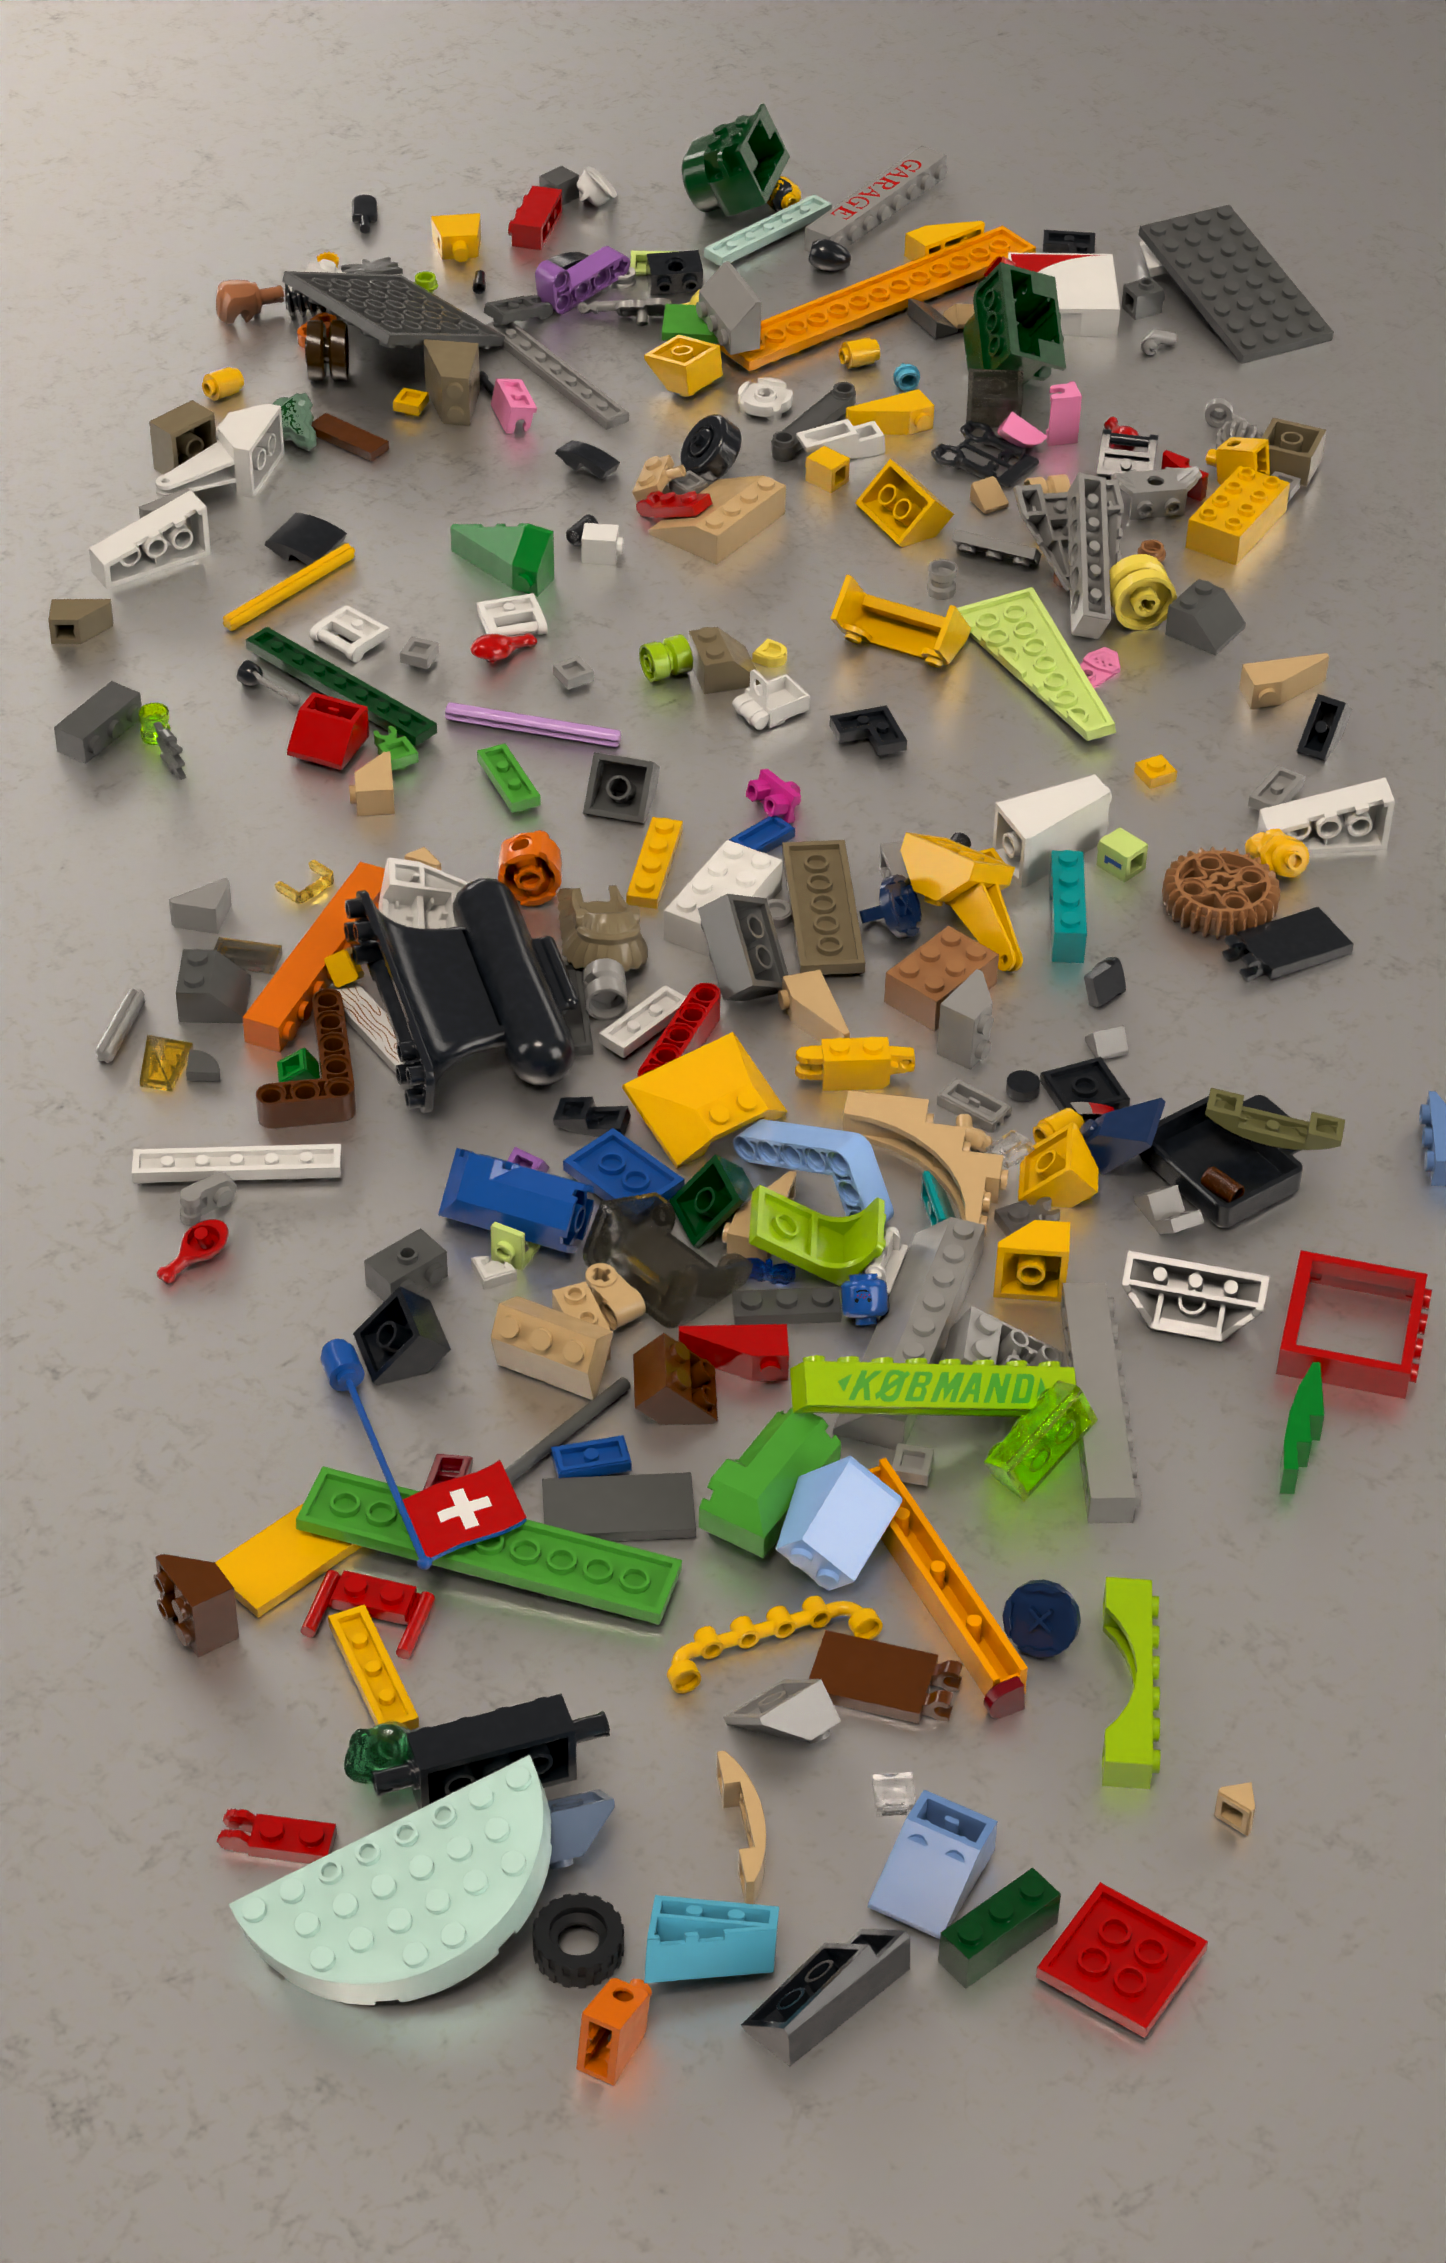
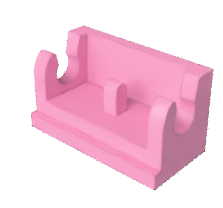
M496 378L491 406L505 433L513 434L518 420H524L523 429L525 432L528 431L532 423L533 413H536L537 407L523 380Z
M1075 381L1067 384L1052 385L1049 393L1056 394L1050 395L1049 428L1046 429V435H1048L1046 442L1048 446L1078 443L1082 395Z

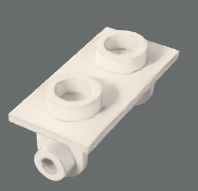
M892 1226L884 1229V1239L886 1240L884 1251L878 1258H874L862 1273H877L878 1279L886 1282L888 1295L892 1291L909 1245L900 1244L901 1237L899 1231Z

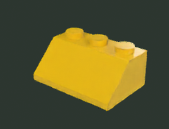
M889 459L855 502L902 548L936 537L954 515L910 472L892 459Z

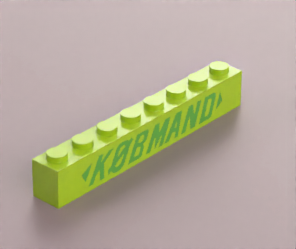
M814 1355L804 1357L803 1362L790 1368L793 1413L1062 1418L1078 1411L1075 1368L1060 1367V1362L1046 1361L1039 1363L1038 1366H1028L1027 1361L1024 1360L1009 1361L1005 1365H994V1360L985 1359L973 1361L972 1365L961 1364L960 1359L940 1360L939 1364H928L926 1358H912L905 1360V1363H894L891 1357H879L872 1359L871 1362H860L859 1357L856 1356L840 1357L837 1361H825V1356Z

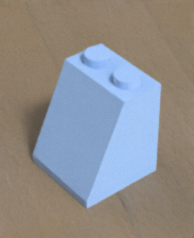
M851 1455L798 1477L776 1550L785 1556L791 1564L800 1568L814 1579L819 1586L828 1591L852 1583L858 1577L900 1507L903 1498Z

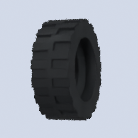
M579 1893L577 1895L565 1894L559 1899L555 1898L549 1901V1905L546 1907L543 1906L539 1911L538 1918L534 1920L532 1931L535 1964L538 1963L539 1971L543 1975L548 1976L551 1982L560 1983L562 1987H578V1989L586 1988V1986L590 1985L596 1986L601 1984V1981L604 1979H609L613 1976L614 1970L620 1967L622 1963L621 1956L624 1957V1924H621V1916L619 1912L614 1910V1906L609 1902L606 1903L601 1900V1897L596 1895L589 1896L587 1893ZM585 1926L595 1930L599 1937V1944L589 1954L571 1955L561 1950L558 1945V1937L566 1928Z

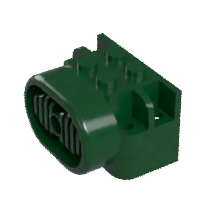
M761 104L754 115L738 116L734 122L721 124L713 129V133L699 137L691 143L682 160L681 172L688 197L700 211L710 212L721 208L725 216H732L767 203L790 155L765 104Z
M1000 262L975 290L973 297L974 314L964 326L963 337L967 369L975 384L989 389L1006 390L1021 387L1030 379L1044 381L1051 375V368L1064 371L1066 369L1055 277Z

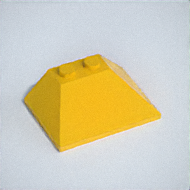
M733 1032L641 1075L622 1086V1089L676 1169L704 1156L710 1143L752 1122H756L759 1119L775 1121L787 1114V1110Z

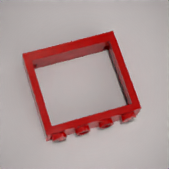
M1301 1250L1276 1374L1303 1379L1313 1362H1320L1322 1383L1406 1399L1409 1382L1416 1383L1419 1364L1412 1362L1413 1359L1420 1360L1424 1339L1417 1338V1334H1425L1428 1314L1421 1313L1422 1309L1429 1310L1432 1289L1425 1288L1428 1274ZM1309 1282L1411 1301L1401 1364L1297 1345Z

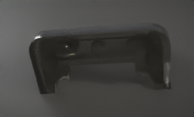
M657 1192L601 1201L583 1248L585 1265L590 1267L596 1263H605L615 1268L617 1273L641 1294L646 1306L645 1313L662 1326L670 1329L686 1325L730 1295L732 1291L739 1289L748 1280L754 1264L738 1253L725 1254L719 1260L717 1267H715L673 1236L671 1232L676 1219L674 1208L669 1201Z

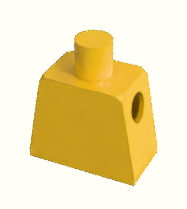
M480 213L431 216L432 241L441 259H455L458 262H465L468 258L479 256L481 242Z
M1231 437L1217 447V450L1210 449L1207 452L1206 464L1217 467V482L1220 485L1239 466L1250 467L1254 471L1270 476L1269 440Z

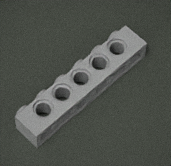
M1078 473L1067 492L1071 635L1099 640L1111 621L1106 478Z

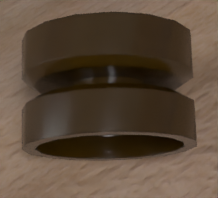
M308 320L307 336L305 339V359L309 381H323L327 373V364H329L330 376L334 381H348L349 336L348 324L344 323V320H332L329 326V337L326 336V326L322 320Z

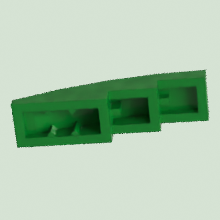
M1313 1362L1298 1387L1289 1412L1280 1462L1279 1494H1295L1299 1467L1308 1466L1312 1440L1320 1441L1324 1404L1320 1362Z

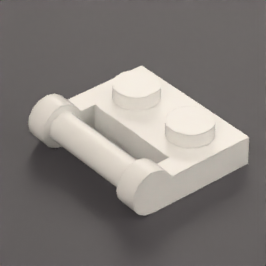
M534 593L477 602V612L486 634H501L512 637L526 633L547 634L546 619Z
M345 605L313 625L310 630V638L316 642H324L344 653L347 659L357 663L362 659L365 652L389 638V627ZM331 631H335L336 633H338V634L344 636L345 638H347V639L353 641V643L350 644L349 642H347V641L341 639L340 637H338V636L332 634Z

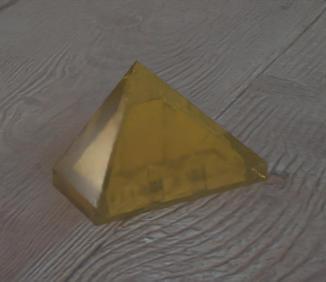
M147 1035L139 1081L140 1087L172 1092L188 1060L189 1051L193 1049V1043Z

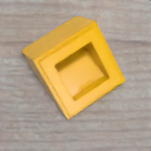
M352 947L324 959L336 987L349 984L363 978L365 975L361 965H355Z

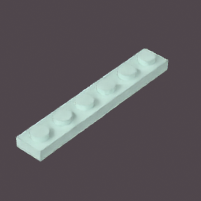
M813 194L705 247L704 257L718 266L727 261L731 263L814 222L831 210L832 204Z

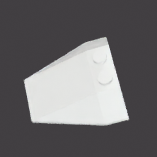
M388 857L380 893L379 911L394 922L419 929L457 927L453 915V902L457 893L469 882L419 861Z

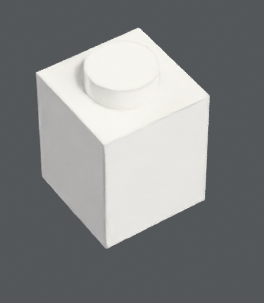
M585 523L581 538L582 563L616 565L618 554H623L624 537H619V525Z

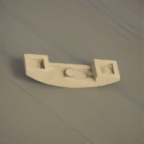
M718 1751L716 1777L723 1808L740 1807L749 1847L739 1849L738 1876L743 1898L746 1904H755L762 1887L765 1872L766 1824L764 1812L756 1789L743 1768L726 1751Z

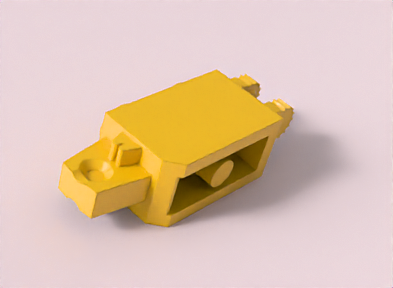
M888 1037L821 1039V1045L801 1046V1048L796 1050V1059L799 1061V1064L797 1063L795 1067L796 1077L802 1080H821L823 1091L884 1089L890 1084V1075L913 1072L915 1069L914 1048L889 1046Z

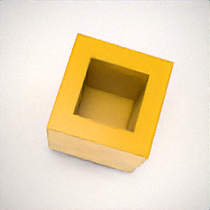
M826 446L819 448L806 457L805 481L829 493L836 491L849 482L850 458Z

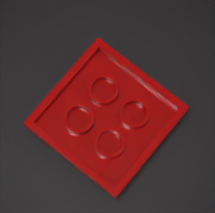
M1100 1882L1037 1966L1036 1978L1145 2038L1207 1951L1208 1941Z

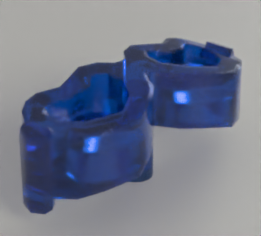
M742 1258L741 1272L748 1279L753 1278L759 1282L769 1281L771 1284L781 1283L783 1285H787L795 1280L796 1267L790 1264L780 1263L772 1266L771 1259H766L764 1262L759 1258Z

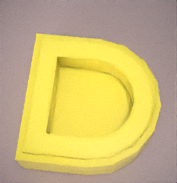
M767 638L752 653V661L765 667H780L787 661V648L785 645Z

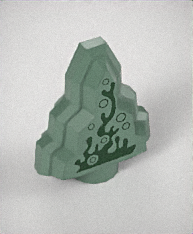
M296 393L290 398L281 397L277 399L273 405L281 406L283 441L292 440L299 448L308 451L313 449L317 445L316 432L311 426L314 419L311 412L313 404L306 393Z

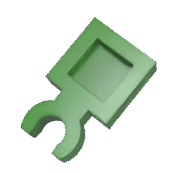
M393 726L388 727V735H381L377 730L373 732L374 744L378 747V755L390 751L392 770L419 762L417 750L406 736L397 738V730Z

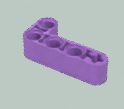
M605 246L567 270L549 260L542 261L535 272L537 296L541 297L542 302L552 304L554 312L565 314L578 306L579 303L584 302L617 281L619 276H624L629 270L630 259L617 250Z

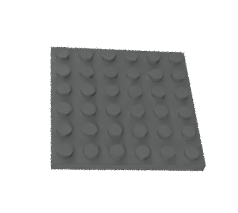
M284 272L282 282L292 287L291 290L293 292L309 297V302L324 306L327 308V313L342 317L344 323L362 329V334L375 337L379 340V344L384 347L395 348V345H401L406 348H414L415 345L424 347V339L479 343L480 348L491 349V346H503L505 336L402 275Z

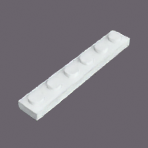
M341 1144L133 1149L132 1181L133 1183L200 1181L220 1172L226 1173L232 1180L341 1177Z

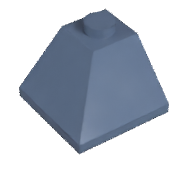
M597 1789L548 1800L552 1823L550 1839L552 1853L549 1868L558 1869L573 1865V1858L584 1856L615 1808L614 1798Z

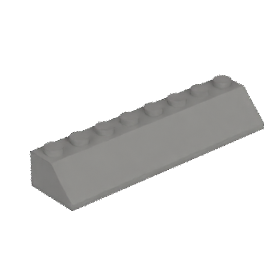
M950 1217L915 1234L889 1295L888 1312L880 1317L861 1362H871L872 1359L879 1357H891L894 1363H905V1360L912 1358H926L928 1364H939L948 1342L949 1330L956 1322L983 1254L985 1225ZM839 1414L833 1428V1434L896 1450L897 1443H907L918 1415Z

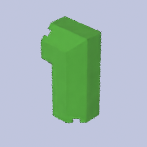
M790 1408L784 1414L783 1410L777 1412L739 1459H726L711 1477L707 1488L713 1490L710 1501L705 1498L701 1501L699 1506V1528L764 1558L779 1540L798 1477L840 1460L841 1441L835 1434L830 1438L825 1431L828 1424L818 1415L813 1413H793V1408Z

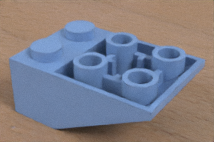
M923 1790L902 1826L868 1902V1908L940 1939V1933L952 1924L995 1851L998 1821L927 1790Z

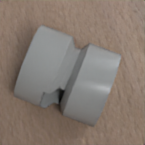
M609 958L597 959L589 963L583 971L587 1012L599 1020H613L620 1017L628 1007L626 977L622 964Z

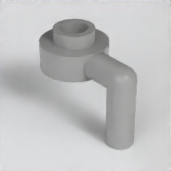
M1215 398L1206 405L1205 419L1213 427L1221 428L1226 421L1233 422L1235 418L1240 422L1246 421V419L1233 414V407L1226 399ZM1216 408H1220V409H1223L1224 411H1223V412H1217V411H1215V409H1216Z

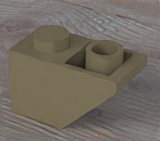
M52 599L48 618L51 644H82L113 627L111 599Z

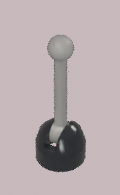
M246 660L239 667L236 677L242 684L256 686L260 683L287 698L291 705L297 706L300 704L301 698L298 694H290L264 679L262 669L256 663Z

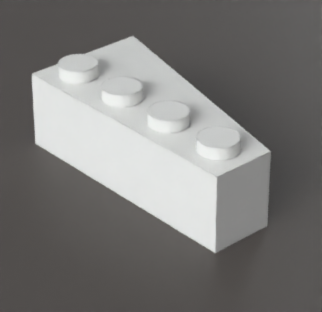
M190 490L91 546L89 554L92 573L106 589L211 555L207 507Z
M1385 777L1260 809L1257 833H1266L1267 830L1279 828L1285 835L1303 842L1308 848L1309 854L1386 850L1395 799Z

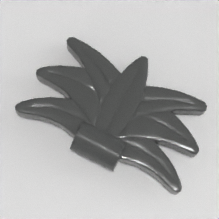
M390 257L372 262L363 259L362 264L341 266V271L345 273L403 274V269L398 267V262H391Z
M160 721L155 722L153 725L158 735L156 740L162 751L160 757L168 763L171 774H176L179 780L185 779L186 775L182 769L185 766V762L179 755L182 753L183 748L177 744V738L169 729H164Z

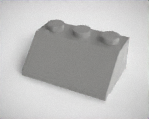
M729 261L724 262L699 290V302L696 303L697 315L704 320L709 331L714 333L718 338L719 344L724 346L730 355L760 349L761 300Z

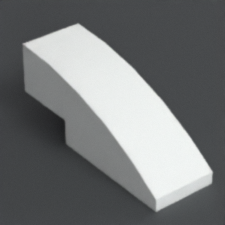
M849 419L796 433L797 439L805 451L811 454L823 446L850 459L885 454V437L875 421L853 426Z

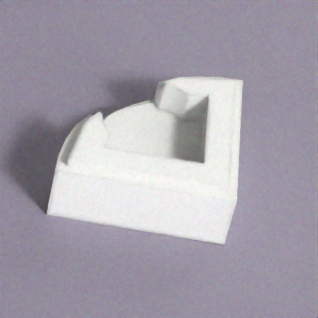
M488 1256L471 1258V1267L484 1290L517 1280V1271L508 1262L504 1261L503 1264L498 1261L489 1260Z

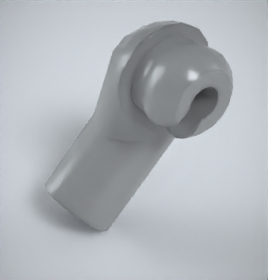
M1154 329L1142 339L1141 350L1147 355H1154L1156 353L1155 349H1158L1160 344L1174 346L1177 341V334Z

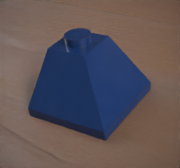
M1158 1098L1107 1112L1095 1120L1089 1119L1081 1126L1079 1130L1102 1175L1107 1174L1152 1146L1166 1101Z

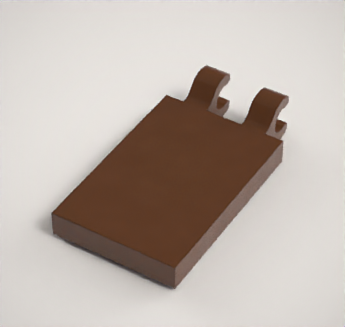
M825 1630L809 1679L822 1680L833 1705L917 1724L920 1723L922 1715L932 1717L938 1721L948 1722L953 1707L950 1706L953 1698V1693L951 1692H958L962 1680L960 1673L963 1664L954 1660H947L938 1664L937 1654ZM931 1685L945 1689L929 1693Z

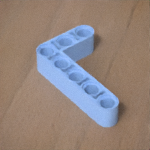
M759 1119L733 1139L736 1153L746 1162L832 1175L846 1216L861 1212L876 1197L885 1201L884 1213L886 1214V1222L894 1215L893 1206L872 1146L859 1133Z

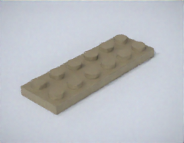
M845 840L782 842V856L800 973L821 970L823 975L865 973V957Z

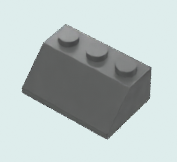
M725 894L698 908L701 928L706 936L710 950L709 956L715 968L718 988L723 1000L744 1002L778 994V991L782 990L783 976H787L788 971L767 898Z

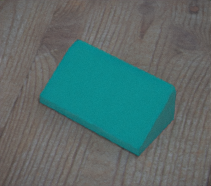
M924 1171L922 1174L921 1199L931 1226L950 1217L956 1218L946 1191L929 1171Z

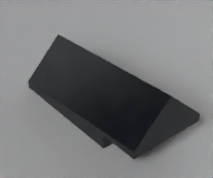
M861 1929L846 1944L824 1943L741 2026L745 2032L790 2067L910 1969V1936L906 1930Z

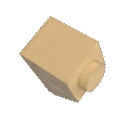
M388 751L383 752L354 772L355 785H349L350 804H357V816L395 814L391 754Z

